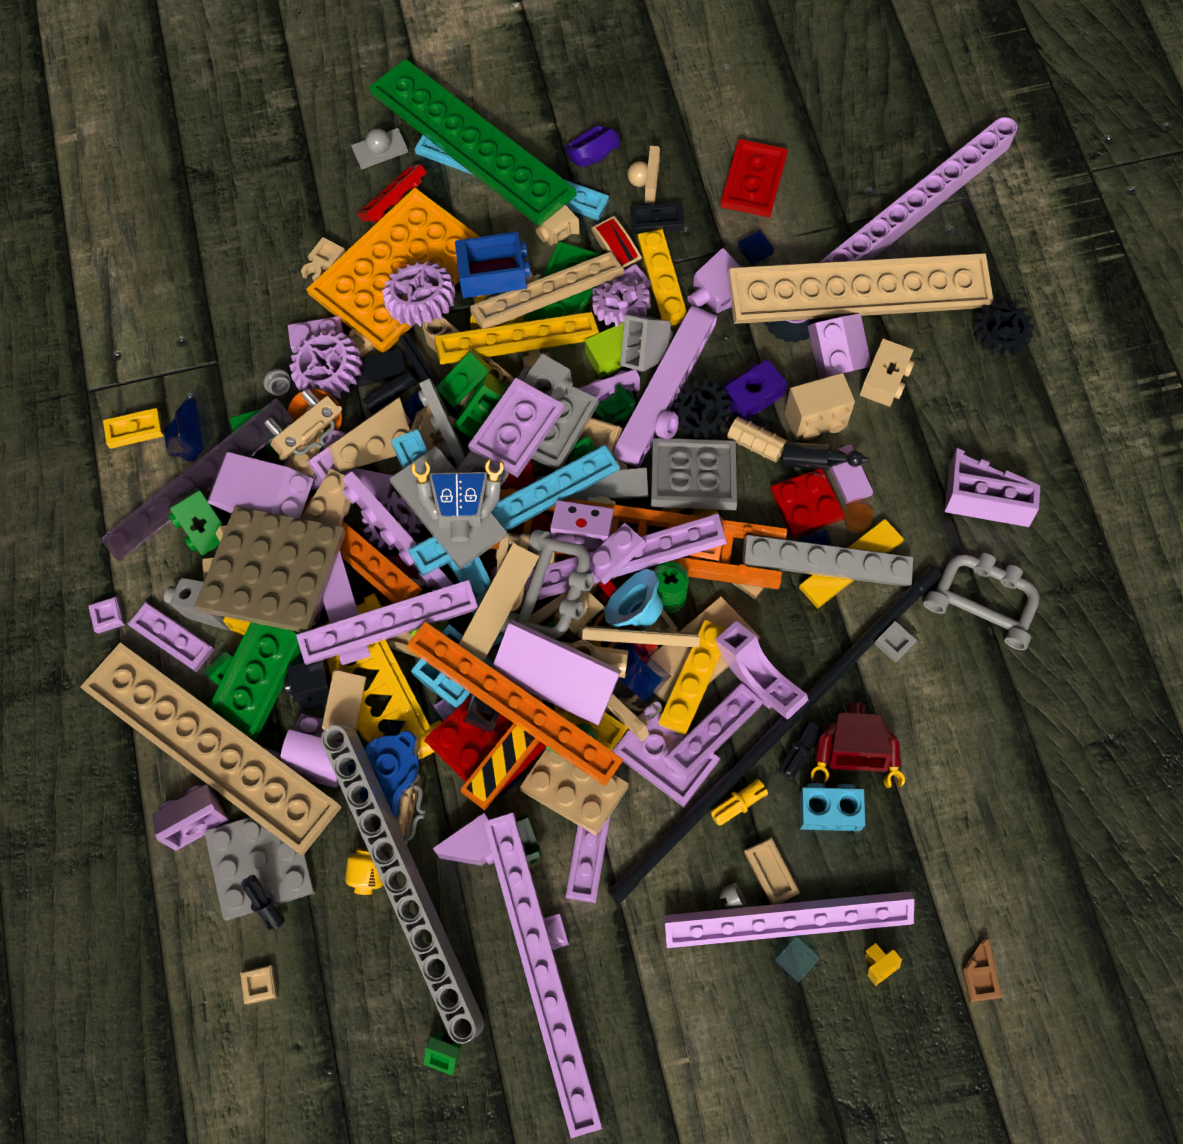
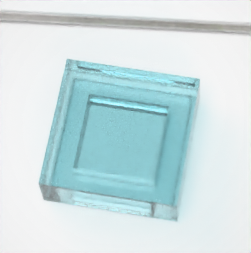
M796 936L775 961L799 983L820 958Z

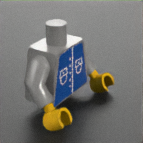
M490 458L485 466L487 472L430 473V479L427 478L430 471L428 462L424 460L426 469L422 473L415 470L413 462L411 469L413 474L418 477L416 488L419 503L431 519L438 520L440 528H451V540L453 542L468 541L469 527H480L482 519L490 516L499 501L501 487L499 475L504 469L503 460L500 461V470L498 471L490 468Z

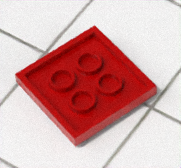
M472 696L426 736L424 740L465 782H467L513 725V722L502 714L499 715L495 729L491 733L463 722ZM542 742L536 745L498 795L546 749V745Z

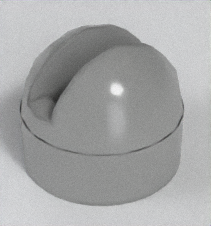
M736 883L726 886L721 891L720 900L725 897L727 903L723 905L724 908L734 909L746 905L742 891Z

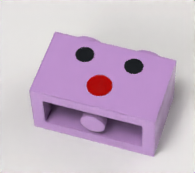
M557 501L551 524L552 539L579 544L588 551H595L611 536L614 509L577 504L571 501Z

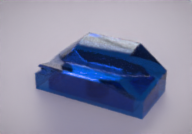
M185 400L176 411L174 420L164 430L168 456H177L186 461L195 462L203 450L197 403L194 400Z

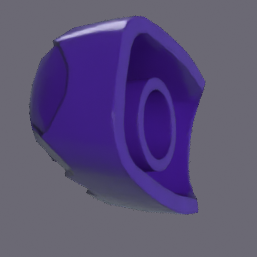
M596 125L569 142L565 146V151L571 162L577 166L586 167L602 161L612 150L619 149L621 140L616 130Z

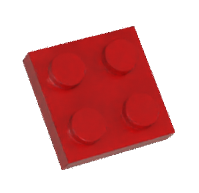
M823 469L809 472L773 485L770 488L771 495L792 539L842 521L845 517Z

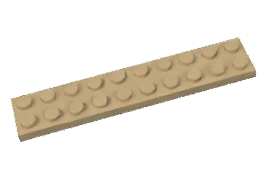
M986 254L729 268L727 272L734 324L835 318L859 313L861 316L977 309L983 308V306L989 308L993 301Z
M122 643L117 645L81 685V688L301 856L306 853L342 808L337 802Z

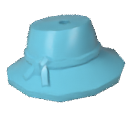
M646 568L635 573L610 597L604 610L607 624L614 627L632 625L636 628L645 629L658 619L663 609V601L657 592L659 580L656 572Z

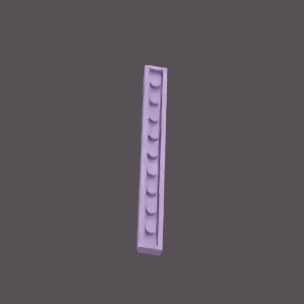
M510 813L484 821L485 831L570 1137L574 1138L603 1128L515 814Z

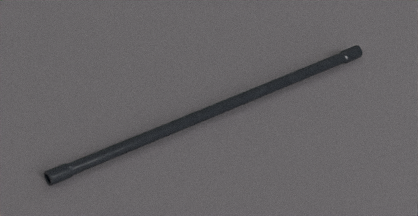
M929 565L871 627L805 692L808 701L788 720L781 716L629 871L625 872L607 890V893L620 905L639 885L640 881L862 657L875 641L922 595L928 592L942 577L941 573L934 566Z

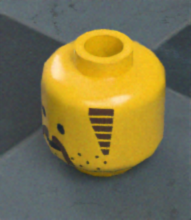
M357 848L356 853L350 854L347 859L345 882L347 885L354 887V893L372 895L373 889L383 886L368 848Z

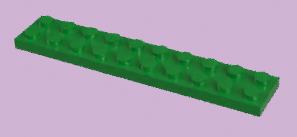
M404 59L369 86L371 95L536 225H542L577 196L576 189L407 59Z

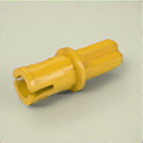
M755 779L754 782L739 792H732L729 799L711 810V817L717 825H723L740 812L746 813L749 806L768 795L766 789L762 790L765 786L759 779Z

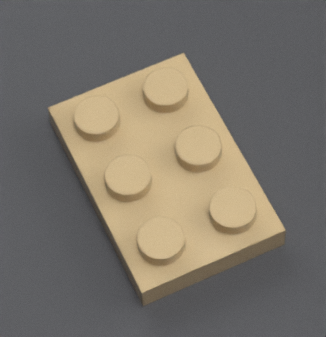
M547 749L520 786L521 792L595 836L599 834L629 788L626 781L615 775L612 776L606 786H603L562 756Z

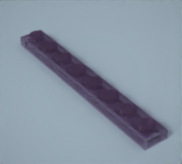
M277 398L274 399L101 537L100 540L118 561H122L171 521L167 515L172 512L169 508L170 503L197 487L203 495L213 488L227 452L250 458L272 441L276 436L264 424L268 418H273L283 431L294 423L295 420Z

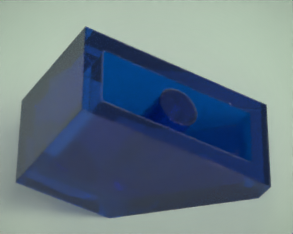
M623 642L618 649L628 650L625 678L620 677L621 681L644 702L654 698L671 678V675L635 643Z

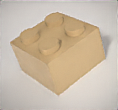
M843 373L790 388L784 414L795 441L802 439L808 441L829 431L830 433H837L847 427L855 400Z

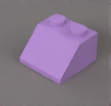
M860 313L808 325L819 378L871 366Z
M208 784L192 787L187 791L186 796L177 801L170 800L159 807V811L152 814L157 840L175 851L204 836V831L220 827L230 821L216 791Z

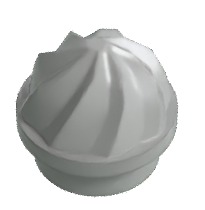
M276 368L267 371L263 384L269 393L280 396L287 393L290 388L291 379L286 371Z

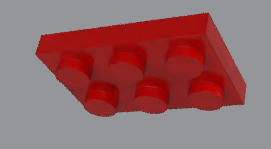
M738 139L720 207L771 218L788 149Z

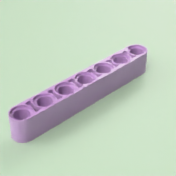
M691 306L621 434L613 452L614 459L635 468L641 466L653 444V438L657 436L656 423L659 415L664 410H671L678 397L677 394L683 388L715 327L717 315Z

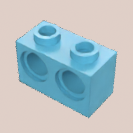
M811 783L807 784V788H802L799 793L800 830L861 831L865 827L864 789H855V785L840 784L837 785V788H825V784ZM819 800L824 806V811L821 813L812 811L809 801ZM846 800L851 802L854 806V813L848 814L843 812L840 808V801Z

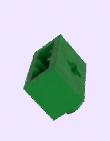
M487 372L458 412L453 427L473 439L509 386Z
M198 487L169 504L172 512L167 515L176 528L183 527L187 533V536L183 539L192 552L198 550L201 556L219 546L220 541L216 532L219 526H223L209 503H207ZM195 516L199 520L204 518V520H202L201 522L203 527H201L200 529H198L196 526H192V518H194Z

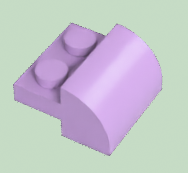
M301 713L294 729L287 732L280 761L307 781L337 788L339 782L321 742L322 733L324 732L322 729L324 719ZM338 733L336 743L340 747L344 742V736Z

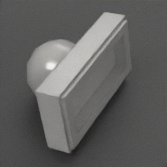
M379 128L372 129L368 132L364 141L351 145L361 170L408 153L407 146L398 128L388 132Z

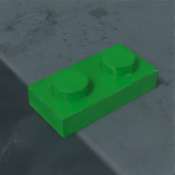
M473 349L439 383L436 389L455 408L482 381L487 372L490 373L492 368Z

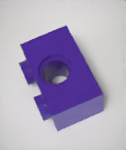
M768 359L761 364L756 363L738 379L734 377L725 384L724 390L729 393L725 399L733 402V405L728 408L736 418L739 416L748 420L785 396L787 382ZM748 388H756L758 391L751 392Z

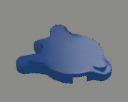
M402 731L398 735L378 737L364 748L394 818L399 814L401 797L412 786L419 771L418 739L411 731ZM355 762L348 765V771L350 774H353L356 770ZM363 787L360 791V798L362 801H367L368 790Z

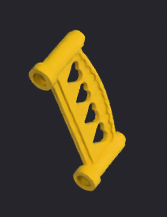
M375 593L365 597V602L356 606L359 615L383 607ZM327 621L313 629L329 625L330 623ZM386 640L368 645L371 656L357 660L352 666L342 665L339 655L327 658L331 679L334 670L351 674L356 669L379 670L369 689L363 693L356 728L368 744L378 737H384L385 733L381 732L378 727L382 720L406 721L400 733L402 731H411L417 736L418 759L421 760L435 752L424 740L442 722L439 720L429 725ZM370 694L392 696L379 717L372 716V707L367 706L365 702L366 697Z

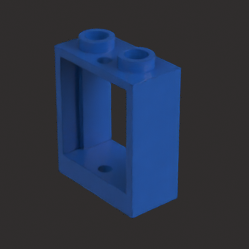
M518 232L455 241L463 298L527 289L526 278L531 277L529 262L523 261L524 258H527L525 242H520ZM515 257L517 268L476 274L470 273L469 263Z

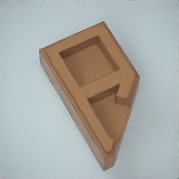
M986 938L981 940L962 969L969 1003L1002 998L990 940Z

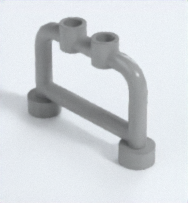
M535 530L530 536L529 548L532 552L539 553L540 556L520 614L510 612L501 632L505 634L508 623L514 620L556 639L568 630L572 618L579 620L584 614V604L578 600L582 590L590 591L593 587L594 577L588 573L590 556L587 550L579 544L552 539L549 532ZM557 551L575 555L578 557L579 562L577 569L569 577L570 590L567 598L563 599L560 604L559 612L561 616L558 624L555 627L549 628L529 623L553 552Z
M981 553L979 558L966 554L957 555L952 558L946 565L935 592H928L923 603L925 608L934 613L943 614L950 603L1008 629L1004 640L1005 643L1014 649L1026 650L1031 640V636L1027 632L1037 610L1040 597L1036 587L1026 579L1021 578L1023 574L1022 569L1014 565H1007L1005 570L994 566L996 562L995 557L987 553ZM961 566H968L974 569V572L980 576L993 577L1007 588H1018L1025 592L1028 599L1019 622L949 591L957 569Z

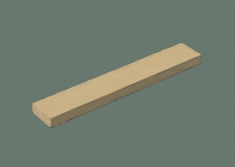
M610 251L526 284L527 289L505 292L471 305V313L481 329L494 327L623 276L624 268Z

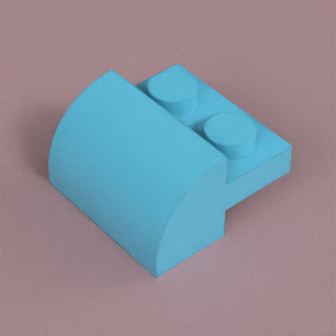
M448 625L442 632V634L458 645L463 638V635L451 625ZM488 657L483 661L490 667L494 664ZM420 659L411 670L412 674L420 682L455 709L459 708L470 694L469 691L423 659Z

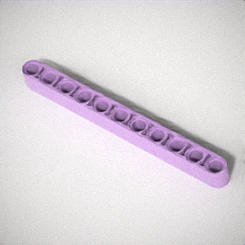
M1007 117L997 119L819 263L864 261L875 258L1010 148L1016 134V122Z

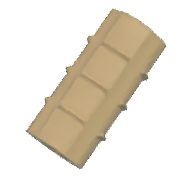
M739 416L734 420L727 435V439L736 441L738 445L774 462H778L787 442L786 439L777 436L776 433L773 434L765 430L764 427L761 428Z

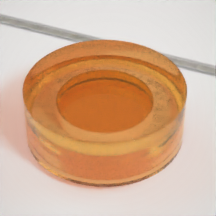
M854 503L845 512L844 523L853 532L866 531L873 521L872 510L863 503Z

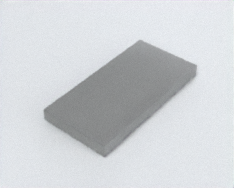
M437 446L414 461L415 470L419 473L424 472L426 469L424 460L428 462L430 471L427 478L429 479L430 473H458ZM412 463L390 478V483L460 570L507 537L506 530L491 513L489 517L482 519L480 527H469L468 541L453 542L451 540V528H440L438 520L431 519L419 503L416 488L418 477L412 472Z

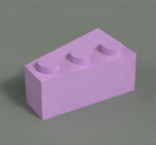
M957 448L949 465L945 512L1030 527L1039 510L1040 485L1007 470L1003 473L989 466L990 462L983 459L980 462L964 455L965 451Z

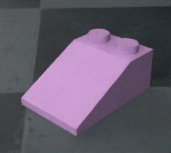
M227 452L207 503L230 513L237 506L300 519L314 479L289 467Z

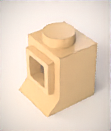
M565 205L542 225H537V235L543 242L547 241L550 246L554 243L557 244L558 241H562L570 234H580L579 219Z

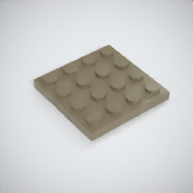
M235 506L194 605L198 612L301 633L310 631L346 534L344 527Z

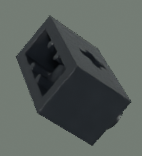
M323 660L308 665L300 663L287 666L288 677H284V685L287 694H291L294 703L297 702L303 710L327 705L332 679L329 668Z

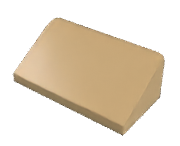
M334 670L322 725L323 730L332 725L350 726L356 731L366 677Z

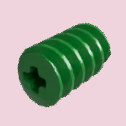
M671 561L661 563L654 569L659 580L657 592L663 601L664 611L666 613H674L679 611L686 602L689 577L682 565Z

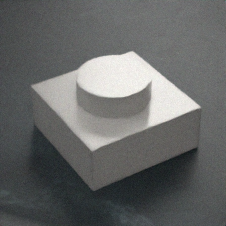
M895 621L874 644L891 660L897 663L915 645L917 640Z

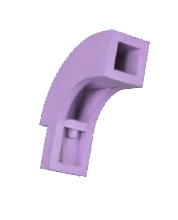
M735 621L715 639L721 655L733 673L763 701V705L768 709L772 707L788 720L808 701L807 694L785 678L769 662L761 650L757 636L738 621Z

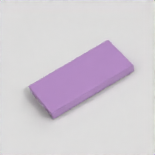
M514 620L508 623L492 666L494 670L524 691L597 725L602 720L622 671Z

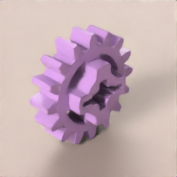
M624 278L623 282H618L615 279L612 285L605 283V289H597V295L592 297L594 314L597 315L599 321L605 320V325L615 322V326L619 327L621 322H625L626 314L646 316V309L651 308L649 289H646L644 283L638 285V280L636 279L631 283L628 282L627 278Z
M393 491L391 498H387L384 493L381 494L382 501L380 503L394 519L396 516L397 522L407 531L413 539L414 536L421 537L422 533L418 530V527H424L425 525L418 519L402 497L399 498L395 491ZM401 507L408 510L411 516L402 514ZM363 518L362 522L364 525L369 526L363 531L366 536H371L369 538L372 545L378 543V548L382 552L388 546L389 551L394 554L396 550L394 544L388 545L377 533L376 529H379L375 523L371 525Z

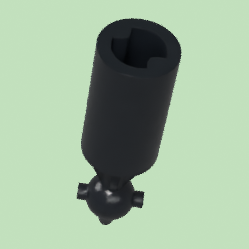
M786 442L783 452L784 467L829 470L830 467L846 462L852 467H858L862 463L869 462V457L862 455L857 450L846 454L828 444Z

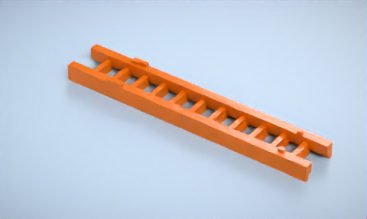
M510 488L508 490L500 489L499 501L519 490ZM570 498L564 500V502L571 501L577 504L614 509L611 535L618 530L619 521L639 524L637 534L642 537L646 536L648 525L669 529L705 518ZM555 506L545 511L554 512ZM535 516L525 521L523 534H532ZM721 520L727 544L722 545L718 562L701 560V557L690 556V559L681 557L671 560V562L682 565L687 571L688 577L779 589L782 576L781 571L760 569L742 564L732 565L730 564L733 537L744 539L746 535L786 540L787 529ZM511 533V536L521 537L520 534ZM500 542L491 547V549H499ZM554 551L556 558L570 559L576 557L575 555ZM658 565L648 567L647 569L654 571Z

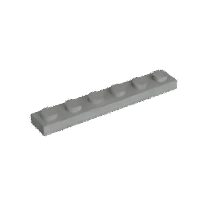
M746 535L744 537L742 565L908 587L912 585L913 557Z

